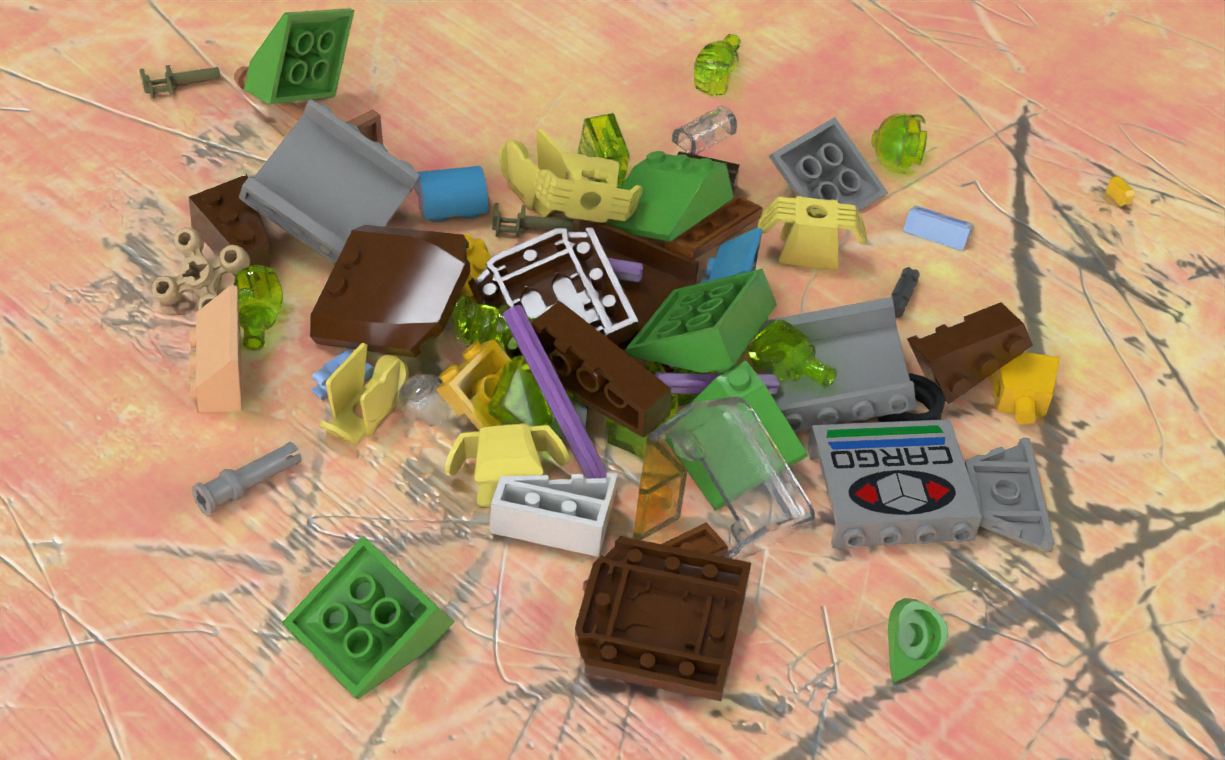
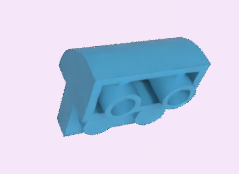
M481 166L417 172L420 176L414 189L419 197V209L425 219L433 222H442L447 220L448 217L476 218L482 213H489L486 180Z

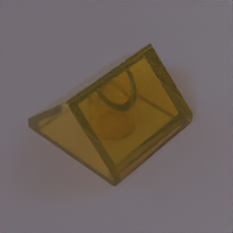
M647 436L633 532V539L643 540L680 519L688 472L655 437Z

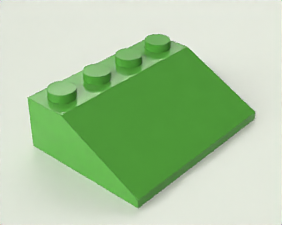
M763 268L674 289L625 349L626 353L632 357L700 373L714 370L717 373H723L734 368L742 353L747 350V346L758 334L759 329L768 320V316L777 305Z

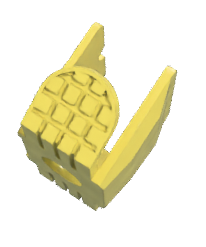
M538 129L536 131L538 168L530 160L526 146L522 142L508 140L502 145L499 151V163L502 175L508 181V187L526 204V207L530 211L534 209L540 217H550L563 211L548 209L537 198L534 191V177L539 170L547 169L559 179L568 180L569 172L561 158V153L564 151L542 129Z
M561 153V158L573 181L559 179L547 169L539 170L534 177L535 194L548 209L564 211L565 215L570 218L600 223L607 222L608 219L626 221L635 212L643 192V187L635 185L631 190L616 188L619 162L576 153ZM581 176L587 178L594 177L598 180H606L607 183L583 180Z
M796 196L795 198L777 197L764 210L758 222V228L763 229L762 233H768L779 222H785L780 232V239L786 240L779 256V263L784 265L828 270L838 269V228L852 230L860 244L867 243L866 228L856 205L838 203V200L833 199L824 200Z
M361 343L327 379L326 388L334 419L331 423L321 421L319 427L326 433L340 438L353 446H356L366 434L371 436L389 413L395 410L397 400L404 392L409 374L407 364L400 356L388 354L382 356L377 361L372 379L363 387L368 347L365 343ZM359 405L362 408L363 418L355 415L353 412Z
M523 423L480 428L478 432L459 434L448 454L445 473L453 477L458 473L466 458H477L474 476L475 483L479 484L477 505L479 507H491L500 476L544 475L537 452L547 451L561 466L568 464L570 457L564 443L549 425L529 427L528 424Z

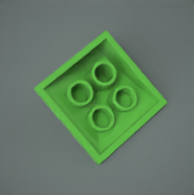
M345 8L284 13L250 60L244 90L268 104L335 97L355 10Z
M747 361L715 378L661 433L663 439L715 511L808 457L806 450L767 387Z
M363 536L282 623L354 697L359 699L427 652L455 621Z

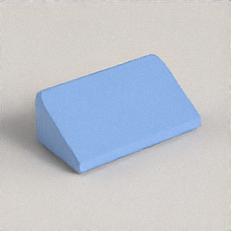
M916 205L909 210L903 230L906 233L954 249L963 250L974 225Z

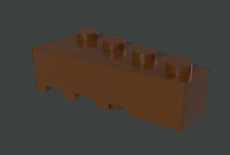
M560 300L532 322V326L567 395L643 438L670 415L671 388Z

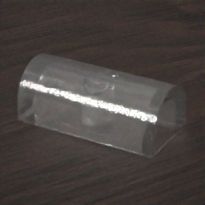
M720 105L675 129L672 134V142L687 153L697 155L735 134L737 130L736 117L727 106Z

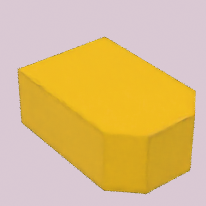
M1119 175L1110 178L1106 193L1119 206L1132 203L1135 196L1133 189Z

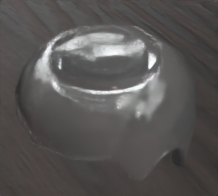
M420 374L411 376L404 381L398 390L397 408L411 423H414L416 419H423L430 426H434L446 420L453 411L436 390L442 381L435 375Z

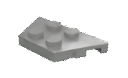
M1030 438L1019 439L1017 446L1007 450L1001 446L991 450L987 455H978L965 460V466L982 515L979 526L1039 550L1051 552L1055 542Z

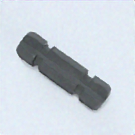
M904 268L891 294L896 318L903 315L905 307L918 283L920 273L917 269Z

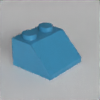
M752 229L721 244L716 258H709L706 276L709 279L703 278L702 283L756 270L763 229Z

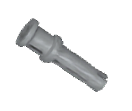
M288 442L284 446L235 471L233 469H225L219 473V477L205 484L197 483L193 485L192 494L197 506L205 515H210L215 512L217 506L229 500L237 501L241 499L246 489L295 464H299L302 460L300 453L294 456L289 455L298 451L297 446L292 442Z

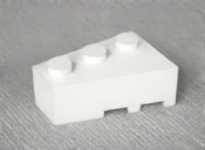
M606 473V478L584 479L583 474H571V479L548 480V475L500 476L491 502L489 533L599 557L615 502L618 473Z

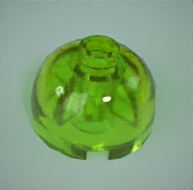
M896 113L890 115L880 124L878 130L873 132L871 145L875 149L879 163L887 170L898 174L913 175L915 171L910 169L914 163L920 166L927 140V131H921L920 123H925V119L921 114Z

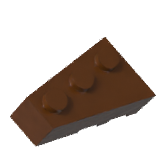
M247 174L189 196L191 227L202 235L204 242L217 257L220 256L223 248L228 245H238L248 253L250 264L247 270L240 274H233L240 283L270 272L269 243L260 213L239 199L242 185L248 179Z
M1002 302L964 316V322L949 328L945 324L935 328L936 333L923 338H919L917 335L907 338L924 376L936 383L942 390L945 401L948 404L964 395L968 390L1033 346L1024 323Z

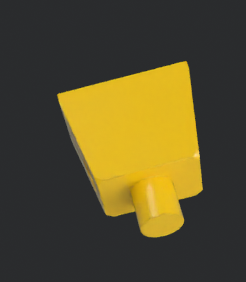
M1023 352L994 374L988 376L996 409L1003 413L1015 414V421L1021 425H1030L1035 422L1036 417H1045L1053 396L1060 357Z

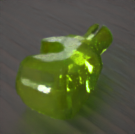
M727 34L723 41L709 43L699 52L693 66L696 89L712 96L726 94L730 73L737 67L739 62L737 50L741 46L739 45L741 40L738 36Z
M253 265L236 273L234 286L237 285L240 327L244 329L243 346L248 350L257 351L265 346V330L274 325L280 314L283 291L273 268Z
M466 295L461 296L452 312V322L458 340L469 347L476 341L482 344L494 339L500 347H506L513 335L503 317V313L511 308V306L501 305L497 309L488 305L476 304ZM528 317L531 324L536 319L533 317Z
M775 320L768 324L756 335L749 346V357L753 365L760 370L773 367V374L777 375L778 380L791 379L792 381H798L806 376L826 389L836 379L837 369L816 359L815 346L810 343L809 338L785 320Z

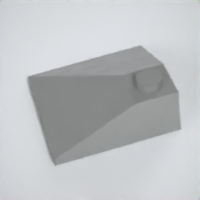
M836 117L769 156L796 196L838 200V203L856 205L858 211H861L888 193Z

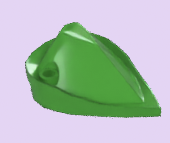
M903 598L895 603L890 612L888 640L892 683L913 674L938 655L947 642L948 627L943 617L932 607L916 599Z

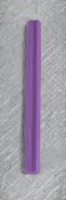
M516 305L509 308L503 313V317L585 478H606L607 471L523 307Z

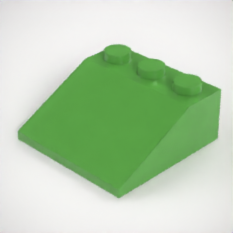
M663 151L651 152L646 156V159L634 166L620 188L631 190L635 185L643 187L642 196L635 212L626 221L608 219L604 223L630 234L671 242L734 198L726 163L714 162L709 158L695 159L683 154L670 155L665 154Z

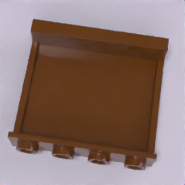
M580 219L579 232H586L585 228H593L607 258L643 264V274L640 282L618 279L640 325V328L627 341L617 345L625 350L674 289L696 284L699 262L608 224Z

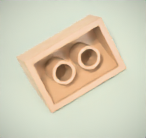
M236 285L229 286L201 308L196 315V327H190L191 348H196V352H189L190 373H196V377H189L190 399L197 398L198 413L242 411L241 328L238 289Z

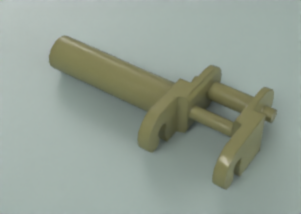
M165 65V79L150 80L149 75L145 74L144 69H139L144 92L146 94L149 93L151 98H154V93L169 92L170 96L173 95L176 85L220 79L219 67L172 73L170 65ZM166 83L163 86L152 87V85Z
M494 203L492 230H496V236H499V232L515 233L516 238H519V232L523 233L524 228L539 230L567 228L568 232H573L574 219L526 216V205H522L521 213L517 214V219L502 218L499 211V203ZM501 222L516 223V226H507L500 224Z

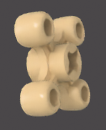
M181 228L176 232L173 239L176 249L186 258L181 265L180 274L175 277H158L152 285V294L161 303L172 305L181 299L184 292L195 291L200 297L197 306L199 311L218 296L216 290L221 284L222 275L226 273H243L249 267L250 257L240 246L228 245L223 248L219 257L207 259L202 253L204 248V238L193 228Z

